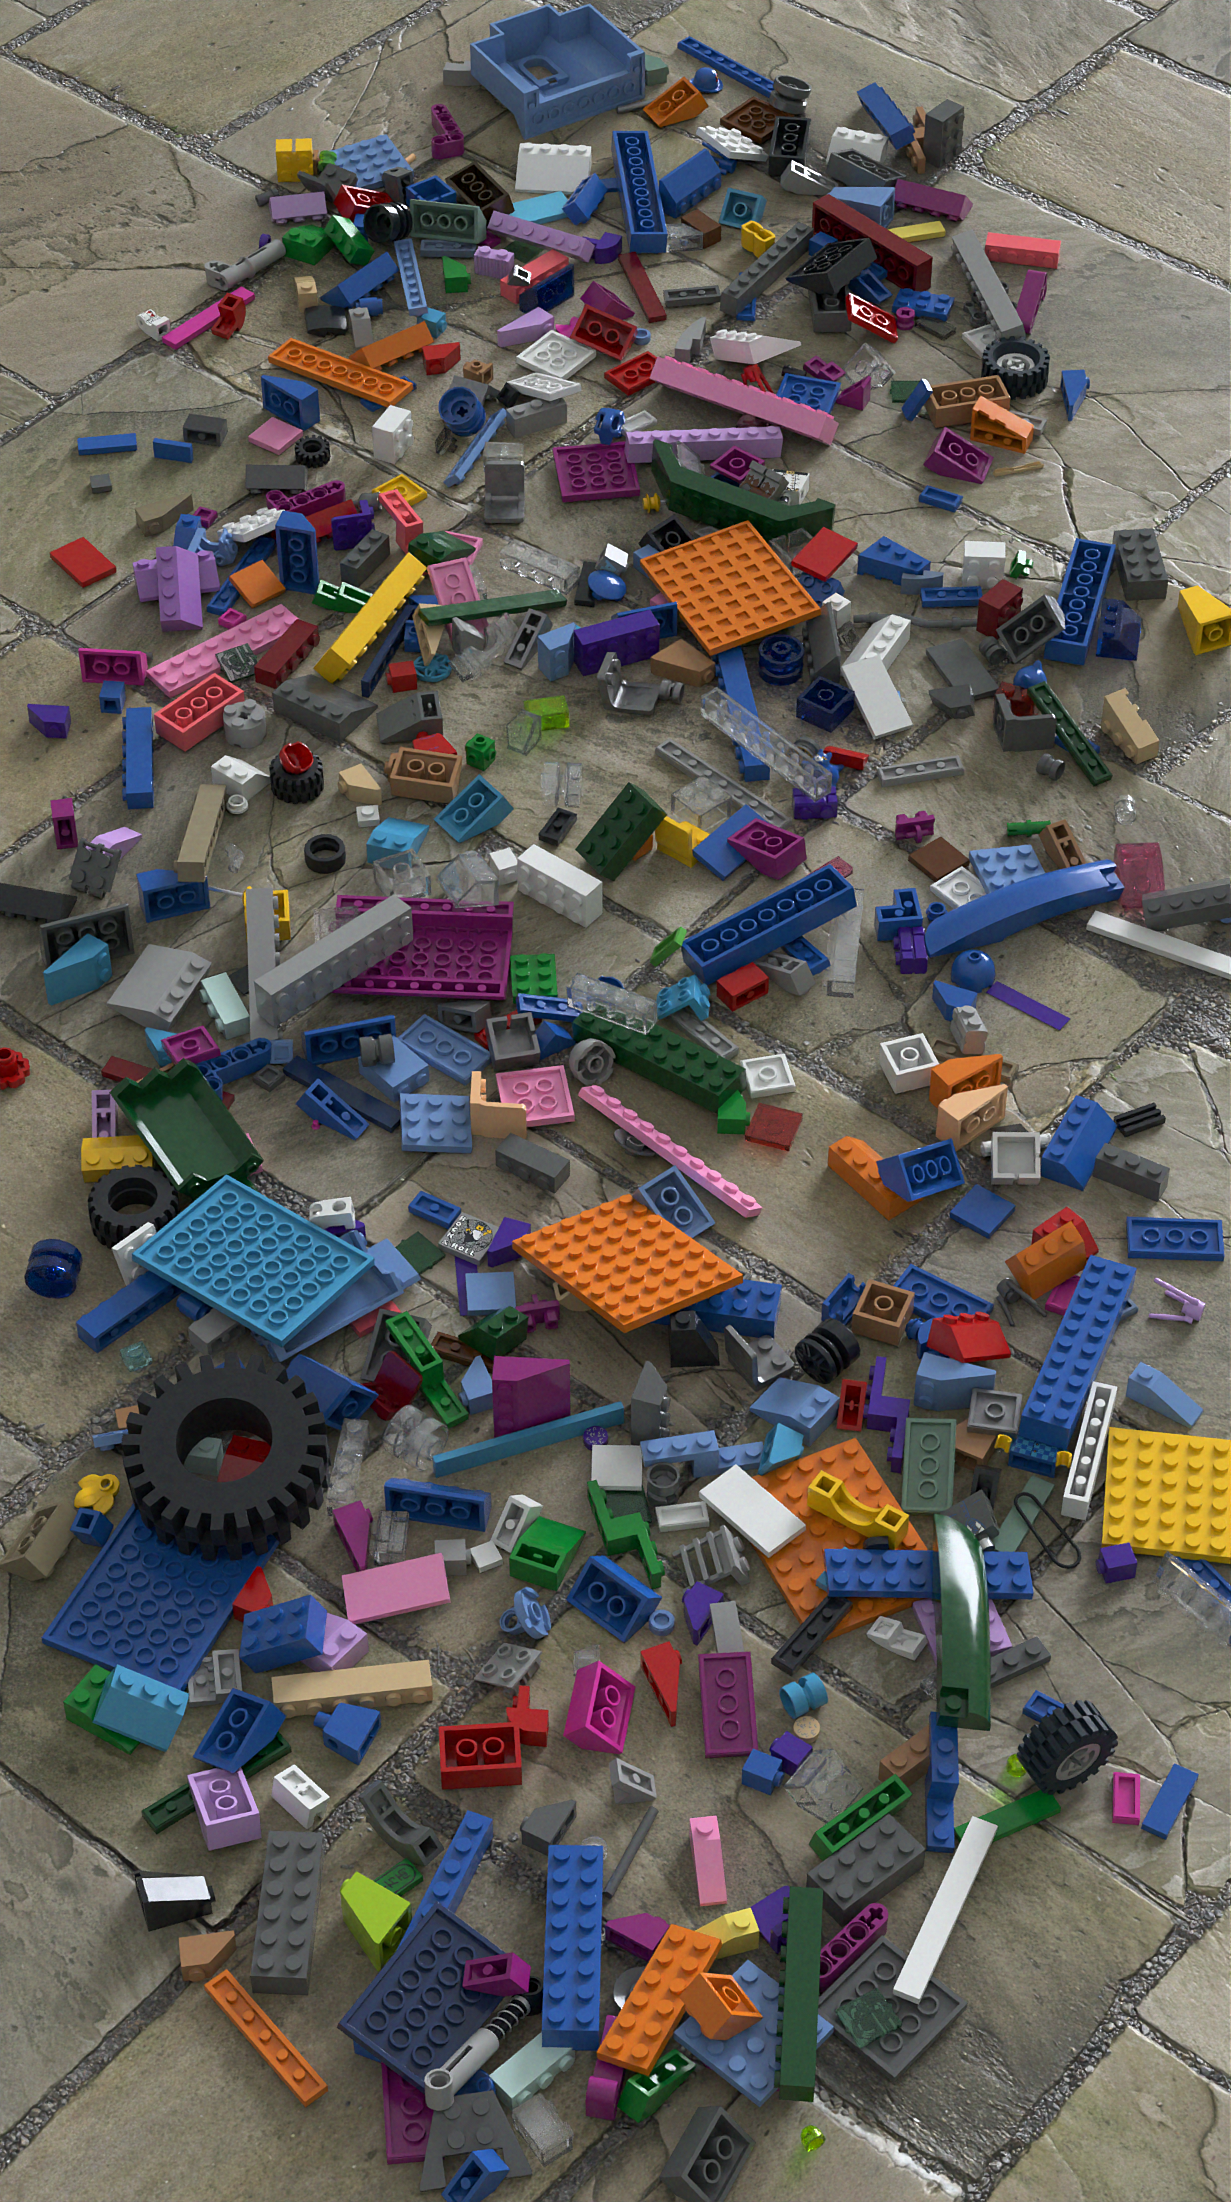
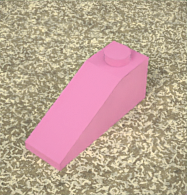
M717 1816L690 1818L689 1838L700 1906L727 1904Z

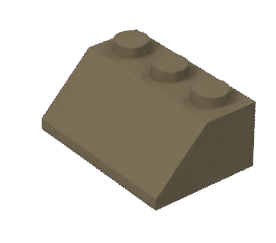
M64 1500L36 1509L0 1561V1569L30 1581L48 1578L54 1572V1565L57 1560L66 1554L69 1542L76 1538L70 1531L77 1512Z

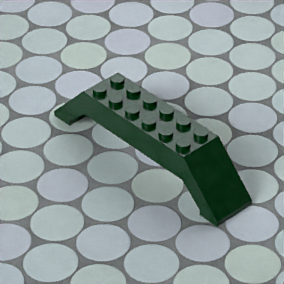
M657 439L653 441L651 471L668 510L721 530L749 520L767 544L776 550L810 542L823 527L833 531L836 504L820 498L813 502L793 506L782 504L681 467L673 453V445Z

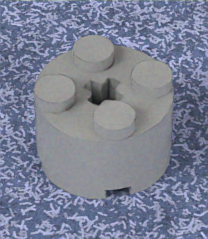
M247 699L244 702L224 707L225 739L230 745L234 746V744L241 745V748H252L263 742L264 736L267 735L265 711L260 705L256 704L255 700Z

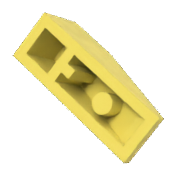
M751 1908L725 1914L695 1930L696 1932L721 1939L722 1948L715 1960L759 1948V1928Z

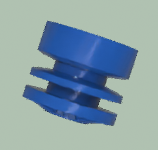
M454 387L442 395L438 411L443 421L455 435L469 437L476 434L483 427L486 417L485 410L470 389Z

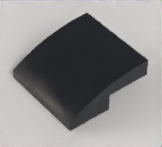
M322 305L305 308L304 315L308 334L325 337L327 332L346 335L348 329L343 307Z

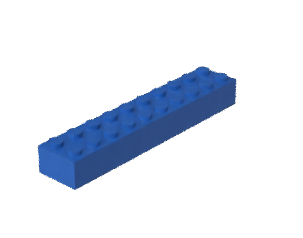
M612 131L611 152L629 253H666L668 233L648 131Z
M1089 1256L1022 1412L1018 1436L1067 1450L1089 1397L1092 1383L1096 1380L1120 1322L1123 1310L1126 1307L1127 1300L1133 1290L1137 1268L1101 1257Z

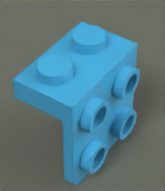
M695 974L682 978L671 987L663 988L657 994V1018L659 1020L690 1005L700 1021H703L709 1017V988L705 983L702 984Z

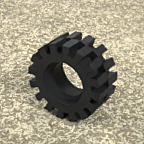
M309 435L305 436V439L300 438V442L297 441L295 445L297 463L306 465L307 468L313 466V469L317 468V465L323 467V463L326 465L331 457L330 445L327 439H322V436L319 435L317 438L315 435H312L310 438Z

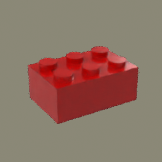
M519 1722L439 1727L442 1790L522 1785Z

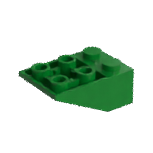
M539 1516L518 1539L509 1557L510 1576L557 1592L586 1535V1531Z

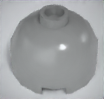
M583 1040L571 1050L569 1068L574 1077L583 1084L591 1085L596 1082L599 1085L612 1074L615 1054L611 1047L600 1040Z

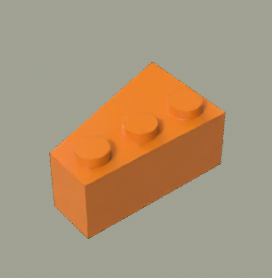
M980 396L972 409L970 440L1023 454L1026 453L1033 441L1034 425Z

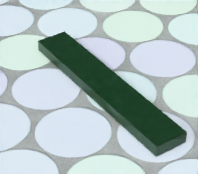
M1046 681L1029 687L1027 694L1041 714L1055 715L1057 719L1056 735L1093 787L1111 780L1112 773Z
M279 1731L271 1742L241 1766L246 1779L292 1752L291 1746ZM186 1783L141 1811L142 1817L156 1835L196 1811L189 1783Z

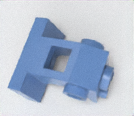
M197 528L188 548L189 551L194 553L202 550L213 551L217 566L233 563L238 553V547L232 540V534L228 533L226 528L223 529L221 538L218 540L219 543L206 539L205 528Z

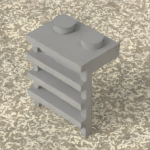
M725 1525L720 1526V1530L714 1533L711 1531L707 1532V1536L700 1540L698 1538L692 1539L693 1543L687 1546L684 1544L680 1545L679 1550L672 1552L675 1559L682 1556L690 1586L682 1589L683 1594L688 1588L691 1589L697 1581L689 1552L693 1550L696 1551L703 1580L699 1581L700 1583L707 1586L729 1575H732L741 1586L751 1582L748 1574L750 1565L742 1554V1551L745 1550L743 1542L739 1536L735 1537ZM708 1543L717 1571L712 1576L710 1575L702 1547Z

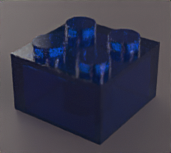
M819 675L797 697L796 717L832 733L854 710L855 691Z

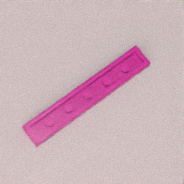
M242 286L230 293L243 298L245 305L255 299V294ZM221 300L164 335L162 342L177 350L214 326L220 317L218 304Z

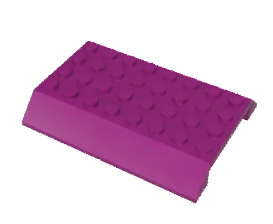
M337 895L335 930L389 897ZM398 897L412 909L413 941L330 992L506 1000L513 938L514 902Z

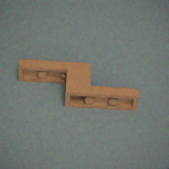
M916 107L915 115H913V124L917 126V128H914L915 133H913L915 141L903 146L917 174L925 173L926 158L923 154L926 113L923 107Z

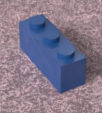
M596 173L581 181L562 210L575 226L581 222L584 224L590 220V215L598 209L597 205L605 199L604 195L608 189Z

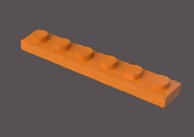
M227 1969L204 1984L208 1995L305 2108L328 2092V2085Z

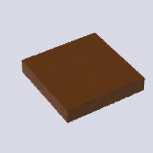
M943 837L935 839L908 855V861L934 882H937L959 867L966 868L970 864V859Z

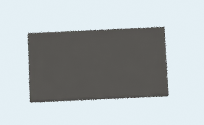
M963 638L926 648L927 657L949 687L970 684L974 694V701L999 694V686Z

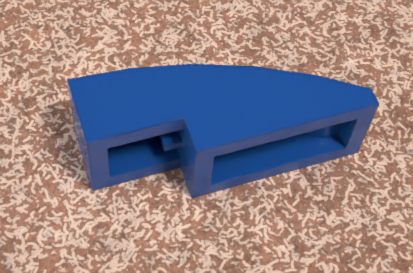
M869 269L866 271L862 270L861 274L851 279L850 284H848V288L853 293L876 304L884 302L893 295Z

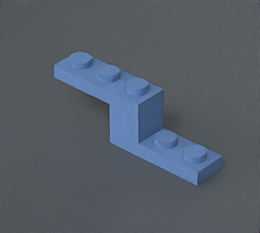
M714 1430L640 1441V1450L645 1467H650L659 1462L676 1463L690 1461L694 1478L723 1474L734 1465H738L743 1471L758 1469L764 1447L763 1442H755L719 1448Z

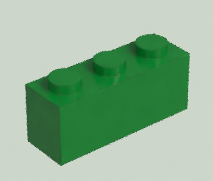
M332 215L324 229L350 263L366 266L375 252L349 218Z

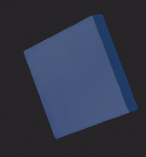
M976 1184L950 1211L949 1217L989 1239L1013 1214L1016 1205Z

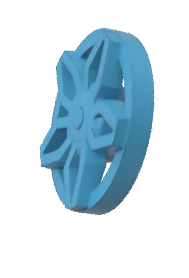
M435 653L429 666H424L422 655L414 661L417 678L426 682L444 680L452 671L451 661L445 654Z

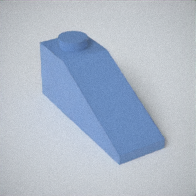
M1142 1362L1138 1364L1128 1378L1126 1397L1190 1429L1203 1413V1409L1166 1375Z

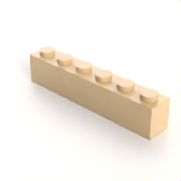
M429 1660L271 1677L274 1705L286 1715V1718L300 1715H317L319 1711L324 1713L334 1712L340 1703L371 1709L373 1707H394L400 1704H421L426 1701H433Z

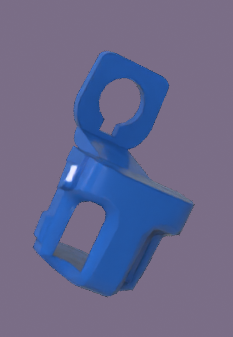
M601 408L595 417L597 422L594 427V433L599 435L601 444L610 445L613 438L623 436L621 429L625 425V416L623 411Z

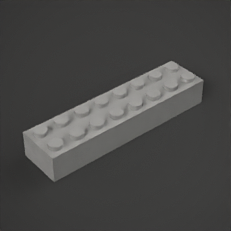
M393 894L254 980L257 1013L273 1027H276L312 1003L322 999L328 993L339 988L347 981L357 977L363 971L373 967L382 959L392 955L398 949L408 945L413 941L411 907Z

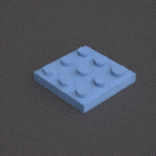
M1031 845L969 851L968 858L986 894L1045 873Z
M400 1093L402 1151L472 1152L469 1096Z

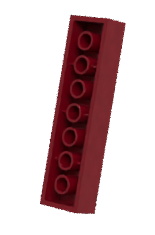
M830 194L813 202L812 228H814V235L821 231L838 239V242L870 238L877 259L873 262L888 271L885 279L901 289L910 288L913 291L923 292L931 288L932 256Z

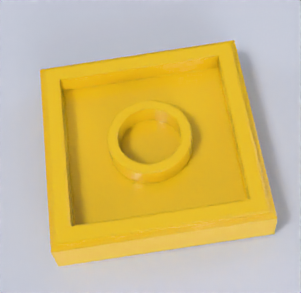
M403 474L372 489V493H384L397 489L410 506L427 498V492Z

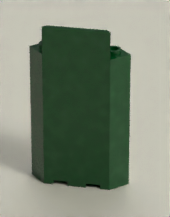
M183 1058L168 1073L154 1067L139 1083L125 1077L109 1092L178 1192L191 1197L194 1202L226 1174L258 1192L248 1176L258 1170L264 1159L195 1063Z

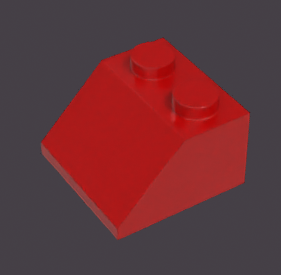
M1065 1207L1033 1229L1031 1245L1069 1221H1072L1084 1240L1086 1260L1089 1259L1090 1255L1094 1256L1099 1252L1084 1219L1069 1207Z

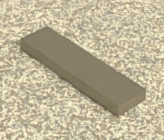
M934 1036L929 1044L936 1059L941 1062L949 1059L990 1055L987 1053L964 1054L957 1043ZM1003 1059L1001 1082L1010 1085L1019 1070V1064Z

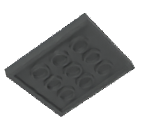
M882 1935L819 1997L818 2014L834 2026L833 2034L895 2083L967 2009L968 2003L933 1975L919 2005L893 1995V1988L908 1955ZM877 1992L887 2008H884L882 2005L881 2007L885 2012L888 2009L890 2010L888 2014L891 2013L890 2019L897 2028L893 2029L889 2022L885 2021L887 2020L885 2017L883 2020L881 2018L882 2013H873L886 2034L882 2033L870 2015V2018L867 2019L870 2022L864 2020L859 2025L863 2031L873 2030L872 2025H874L878 2033L876 2037L868 2040L869 2043L860 2047L837 2012ZM866 2003V2005L868 2006V2008L874 2007V2006L876 2005V2004L871 2005V2004ZM862 2009L859 2012L867 2013L868 2010ZM854 2013V2020L858 2019L857 2014L859 2013Z

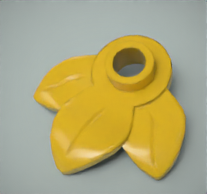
M91 1474L83 1477L78 1482L82 1490L77 1493L74 1506L75 1508L93 1506V1510L100 1511L103 1515L107 1514L114 1506V1497L119 1493L120 1481L112 1474L103 1476Z

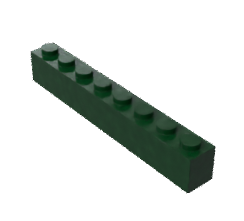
M790 1886L789 1897H783V1914H788V1921H782L781 1938H787L786 1945H781L780 1962L785 1963V1970H780L779 1987H784V1995H778V2012H783V2020L777 2019L776 2037H782V2044L776 2045L775 2062L781 2064L780 2070H775L774 2088H779V2100L814 2101L823 1907L822 1888Z

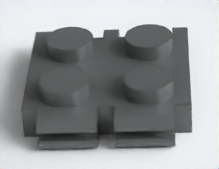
M81 838L69 876V880H72L71 888L86 893L88 891V894L104 898L106 892H111L122 851L119 849L112 850L104 847V844L99 843L97 845L88 842L85 838ZM86 846L95 848L96 851L88 849ZM103 851L113 854V857L103 854Z

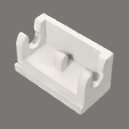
M295 1764L274 1777L271 1797L304 1828L308 1829L313 1825L316 1814L323 1818L330 1797Z

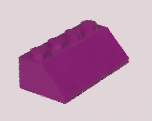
M897 179L894 203L898 208L906 209V207H910L917 213L926 211L930 212L931 216L940 218L942 215L946 216L950 221L957 222V220L963 221L973 206V203L966 195Z

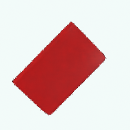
M827 746L823 750L824 754L832 753L829 763L843 764L845 767L859 770L864 769L869 758V754L833 746Z

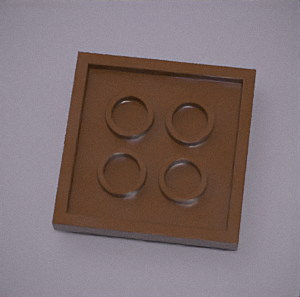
M753 96L720 118V125L729 130L732 128L737 129L741 132L742 136L762 144L773 136L776 116L794 117V115L781 111Z

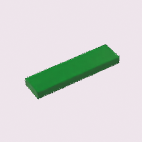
M1039 1790L978 1818L998 1826L992 1841L993 1843L1060 1813L1061 1806L1053 1794H1044ZM969 1822L954 1828V1835L959 1843Z

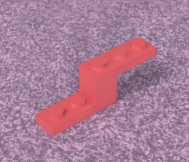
M397 489L380 493L379 502L396 522V543L407 554L408 543L423 533V521Z

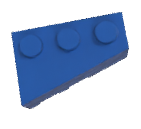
M883 536L858 555L857 574L864 575V573L875 575V579L881 580L886 578L893 580V584L901 586L903 573L923 575L924 570L930 571L931 561Z

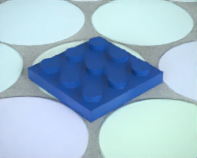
M785 373L776 395L781 398L791 399L798 404L808 405L815 410L825 411L830 415L841 390V383Z

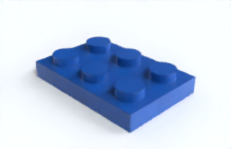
M910 288L900 289L892 305V313H896L899 308L908 307L915 311L916 317L947 321L953 308L955 297H949L946 294H931L928 291H913Z

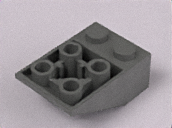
M438 691L415 693L376 713L380 743L413 741L416 739L417 734L422 731L427 732L428 735L436 733L443 735V719Z

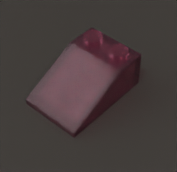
M1159 842L1115 844L1113 862L1117 865L1115 874L1125 887L1120 896L1122 908H1143L1142 894L1165 890Z

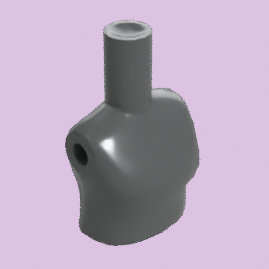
M380 492L362 493L358 500L353 501L355 509L358 508L360 512L359 501L367 499L369 507H373L374 512L382 510L383 505L379 502Z

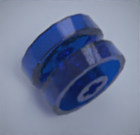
M779 634L767 637L760 643L758 673L765 682L776 686H786L796 683L802 677L804 647L797 638Z
M45 1239L34 1244L24 1275L25 1284L36 1294L47 1298L60 1299L73 1294L77 1287L83 1263L80 1251L72 1244L59 1239Z

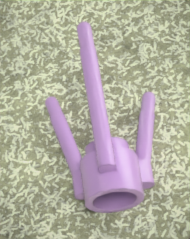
M1158 1278L1154 1279L1155 1283L1167 1289L1165 1295L1184 1303L1181 1312L1185 1316L1151 1313L1149 1318L1184 1321L1192 1324L1193 1319L1200 1321L1206 1303L1185 1294Z

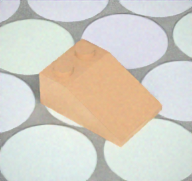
M1002 1084L957 1093L948 1099H944L938 1105L936 1137L941 1141L952 1138L955 1151H958L1005 1118L1008 1086Z

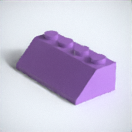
M178 546L156 547L162 632L203 629L198 554Z
M199 551L197 554L200 592L220 591L213 551ZM141 559L133 562L135 585L140 602L159 600L157 560Z

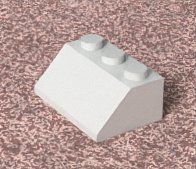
M837 127L832 135L826 164H828L832 152L854 149L883 164L888 155L889 137L882 136L881 134L866 133L861 130H851L846 127Z

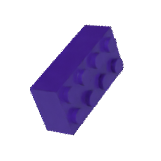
M651 610L575 629L574 663L584 677L599 672L607 652H616L621 666L650 659L651 656L659 652L660 624Z

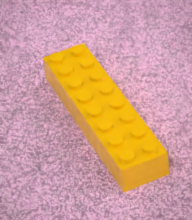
M408 552L313 669L332 684L337 678L341 681L348 673L346 668L349 671L357 663L358 658L365 653L368 646L377 638L376 632L380 634L387 625L385 620L389 622L397 610L406 602L404 596L408 598L416 588L414 584L418 586L425 578L422 574L427 567Z

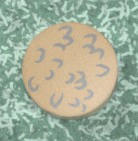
M803 1716L795 1721L793 1726L794 1736L807 1744L813 1743L818 1739L820 1725L815 1718Z

